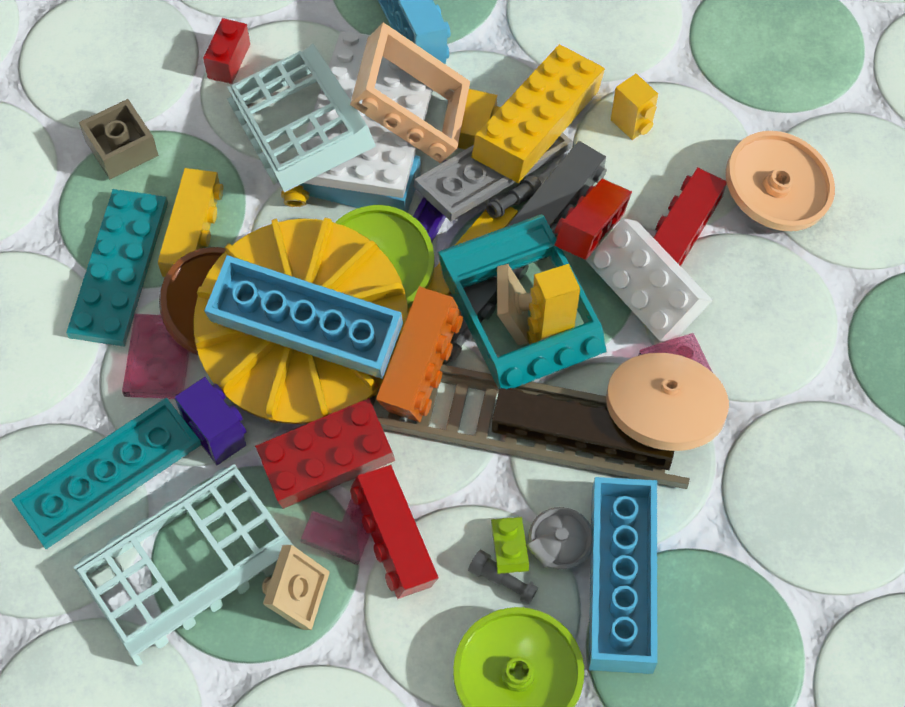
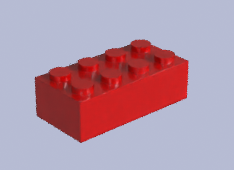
M370 398L255 446L276 499L283 509L352 480L357 475L373 471L395 461Z

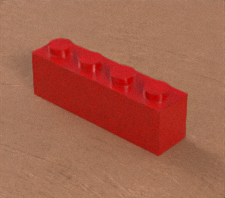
M698 167L692 177L686 176L680 189L682 193L680 196L675 195L668 207L670 212L667 217L661 216L655 228L657 233L653 237L680 266L723 198L727 185L726 180Z
M603 178L595 186L591 185L586 196L580 197L576 207L569 209L566 218L559 220L554 232L558 235L555 246L586 260L624 216L632 191Z
M388 465L357 475L350 489L351 497L354 504L360 506L363 514L362 524L366 533H371L375 543L373 546L375 556L385 567L387 572L385 579L390 591L395 592L397 599L431 588L439 577L392 466Z

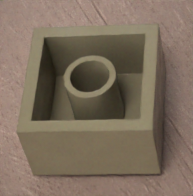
M129 99L79 122L85 142L109 180L159 156L153 135Z

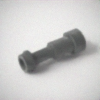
M534 175L521 180L520 185L511 189L507 196L500 200L496 198L491 199L486 204L487 213L492 218L503 216L505 209L513 204L519 205L530 199L542 185L541 181Z
M480 549L470 563L468 571L477 577L482 575L498 586L503 584L521 595L520 601H525L529 604L535 596L538 587L533 585L532 581L527 585L509 573L497 574L496 562L491 559L492 556Z

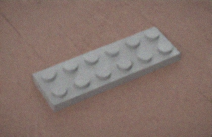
M562 133L525 176L570 150L573 141ZM474 145L414 179L413 187L450 222L515 183V181L471 158Z

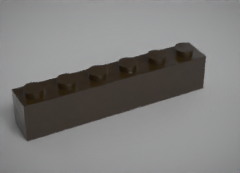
M517 388L499 389L492 418V433L670 470L674 451L653 448L632 439L615 424L607 407L594 408L584 406L574 400L565 402L553 399L546 394L532 395L524 393Z

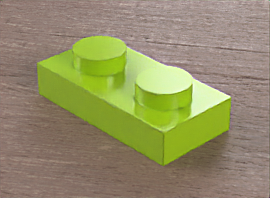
M522 517L491 519L497 574L529 571V559Z

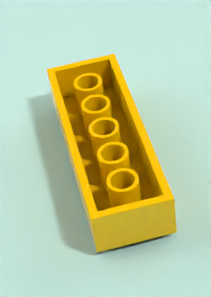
M559 44L476 133L471 158L519 183L599 92L605 68Z

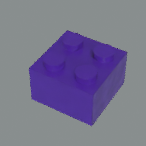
M203 377L174 397L181 417L199 438L201 446L216 465H219L247 446L244 434L247 431L241 423L243 418L234 405L229 407L224 401L226 396L218 384L211 385L206 377Z

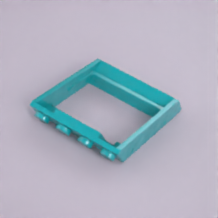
M542 214L438 251L443 278L498 389L516 388L607 352L603 327L575 274L574 276L580 287L577 311L584 324L497 357L463 289L496 277L497 266L509 264L511 269L514 270L550 257L555 268L569 264L562 249L555 246L556 237Z

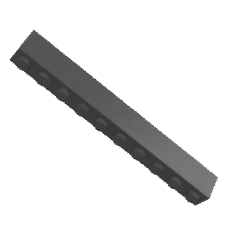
M578 141L508 226L542 214L556 237L557 234L554 232L559 220L566 218L569 209L576 207L580 197L586 196L591 185L593 186L595 182L598 183L604 178L607 169H605L606 156ZM529 265L512 271L520 280L526 274ZM497 276L463 288L480 323L484 319L488 320L495 311L497 304ZM464 318L459 332L453 334L450 342L453 344L451 355L447 361H443L442 365H447L450 360L452 362L455 361L462 351L461 346L467 339L469 341L473 339Z

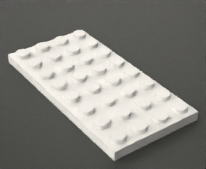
M341 31L328 67L351 100L367 38L370 35ZM382 56L375 89L425 121L433 90ZM320 89L313 112L330 104L322 89ZM332 110L316 118V120L322 126L339 116L335 110ZM358 110L369 128L376 147L304 182L312 185L403 198L417 148ZM311 121L308 124L306 133L315 129ZM341 123L325 131V134L330 140L348 130ZM317 135L303 142L301 147L306 152L322 144L323 141Z

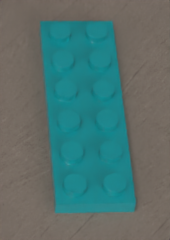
M112 189L66 332L68 338L125 347L168 205L166 196Z
M166 397L11 500L44 548L48 549L201 446V442Z

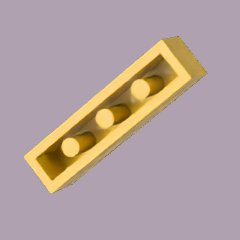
M184 168L158 258L162 277H165L175 262L184 255L209 246L211 239L210 225L216 222L217 200H221L223 196V184H220L217 172Z
M569 264L534 274V284L530 288L532 302L529 303L531 315L527 318L529 345L574 328L580 295L579 284Z

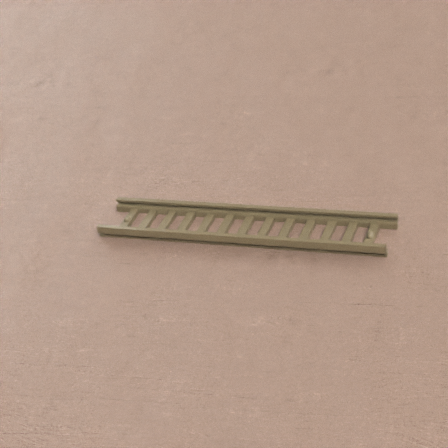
M447 365L441 366L442 378L440 382L456 385L446 430L429 427L438 388H433L429 398L432 399L430 411L427 416H422L420 423L413 424L400 421L401 416L390 412L388 418L378 417L384 430L621 477L657 480V484L687 489L690 478L666 474L664 469L653 467V471L636 468V463L623 461V465L605 462L606 457L594 455L593 459L575 456L576 450L564 448V453L546 450L547 444L535 442L534 447L517 444L518 438L505 436V441L487 438L497 393H499V389L489 373ZM529 382L516 387L524 393L532 395L546 394L553 399L565 402L574 400L584 406L594 408L607 407L606 396L535 382ZM468 388L485 391L475 436L458 433ZM376 396L370 397V401L373 406L375 403Z

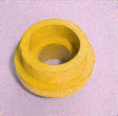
M298 185L286 192L282 190L281 197L287 206L302 207L306 205V200L309 199V192L304 190L303 186Z

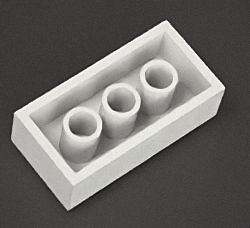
M622 218L586 259L589 265L659 341L674 342L712 302V299L638 221Z

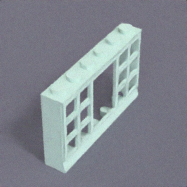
M311 44L302 52L299 51L232 84L231 87L227 86L231 97L227 98L233 112L243 127L256 154L259 156L272 183L276 184L279 182L284 192L376 147L366 122L358 110L350 105V98L314 44ZM309 74H312V75H313L312 77H310V78H308V79H306V80H304V81H302V82H300V83H298V84H296V85L294 84L295 81H297V80H299V79H301V78H303V77H305V76H307V75H309ZM317 82L330 104L264 136L252 114ZM287 85L290 87L274 96L270 95ZM266 97V100L250 108L247 107V105ZM335 110L339 117L320 126L316 118ZM311 121L315 129L296 138L292 130ZM343 123L348 131L329 140L325 131ZM287 133L291 141L272 150L268 142ZM319 135L323 143L304 152L300 144ZM295 147L299 155L279 164L276 156Z
M233 464L229 468L225 467L218 470L204 484L193 486L179 500L166 503L160 509V512L154 516L138 521L129 532L113 537L104 548L96 553L85 555L80 559L79 564L73 568L136 665L139 666L143 663L138 655L154 643L157 648L164 647L169 642L166 635L181 625L185 630L191 629L196 624L194 619L196 615L208 607L212 612L219 610L223 606L221 601L223 597L235 589L239 594H243L250 588L248 581L262 571L265 576L273 574L282 545L293 544L247 483L236 465ZM235 481L243 494L227 504L219 494V491ZM213 496L221 508L201 520L193 508ZM248 500L259 516L242 526L232 512V509ZM188 512L228 570L179 602L140 542ZM226 514L237 531L217 543L206 526ZM264 522L275 539L259 549L247 532ZM242 536L253 554L233 566L222 549ZM134 546L142 559L121 572L113 559ZM108 563L116 576L95 589L87 576ZM147 565L157 583L137 595L126 578ZM121 582L131 600L110 612L100 595ZM163 589L174 606L153 619L142 601ZM137 606L147 624L126 637L115 619Z

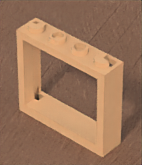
M383 22L367 38L350 105L441 163L458 147L470 81ZM382 56L448 100L442 132L375 89Z

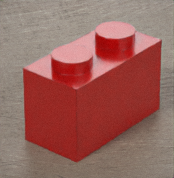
M225 18L221 19L203 57L207 78L233 84L250 46L247 24Z

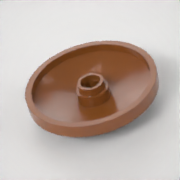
M222 247L202 248L181 257L166 274L160 290L159 309L167 331L178 344L198 356L194 337V313L198 298L197 291L198 287L202 286L212 266L226 251Z

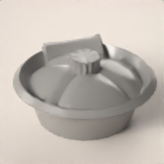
M565 507L551 508L540 513L532 522L528 534L529 543L526 547L542 563L544 568H573L584 562L592 551V527L582 514L573 509Z

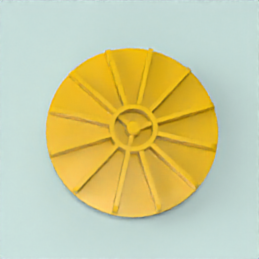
M326 217L323 220L293 219L278 222L276 218L271 220L272 224L247 234L233 245L228 243L224 247L226 251L212 266L202 286L198 287V298L194 313V337L199 358L206 373L214 384H218L232 403L244 411L269 420L272 423L308 424L362 400L376 396L383 379L211 322L204 310L226 256L229 255L401 312L403 325L389 363L408 316V304L403 284L395 267L373 240L370 241L357 231L334 223L330 218Z

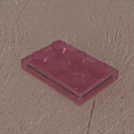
M134 315L122 388L124 397H167L168 399H175L176 395L184 391L189 351L178 344L169 334L161 315Z

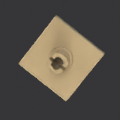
M509 264L497 266V315L517 345L529 343L527 318L529 317L528 310H530L529 303L532 302L531 292L527 293Z
M282 545L272 577H266L262 584V591L266 595L263 605L300 629L312 630L330 571L293 545Z

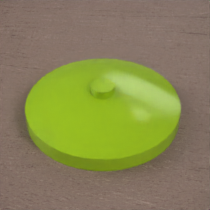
M370 205L352 210L335 222L357 231L377 244L391 261L401 279L408 308L412 306L419 286L426 289L429 287L435 267L433 245L425 228L412 215L391 206Z
M524 607L500 609L489 613L475 622L461 639L454 658V686L462 707H576L584 683L583 657L572 634L552 616Z

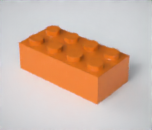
M419 286L376 400L387 412L419 423L422 416L428 415L432 404V399H429L433 388H438L442 378V371H440L444 360L447 361L453 348V344L450 343L453 334L459 332L463 322V316H461V311L453 297Z

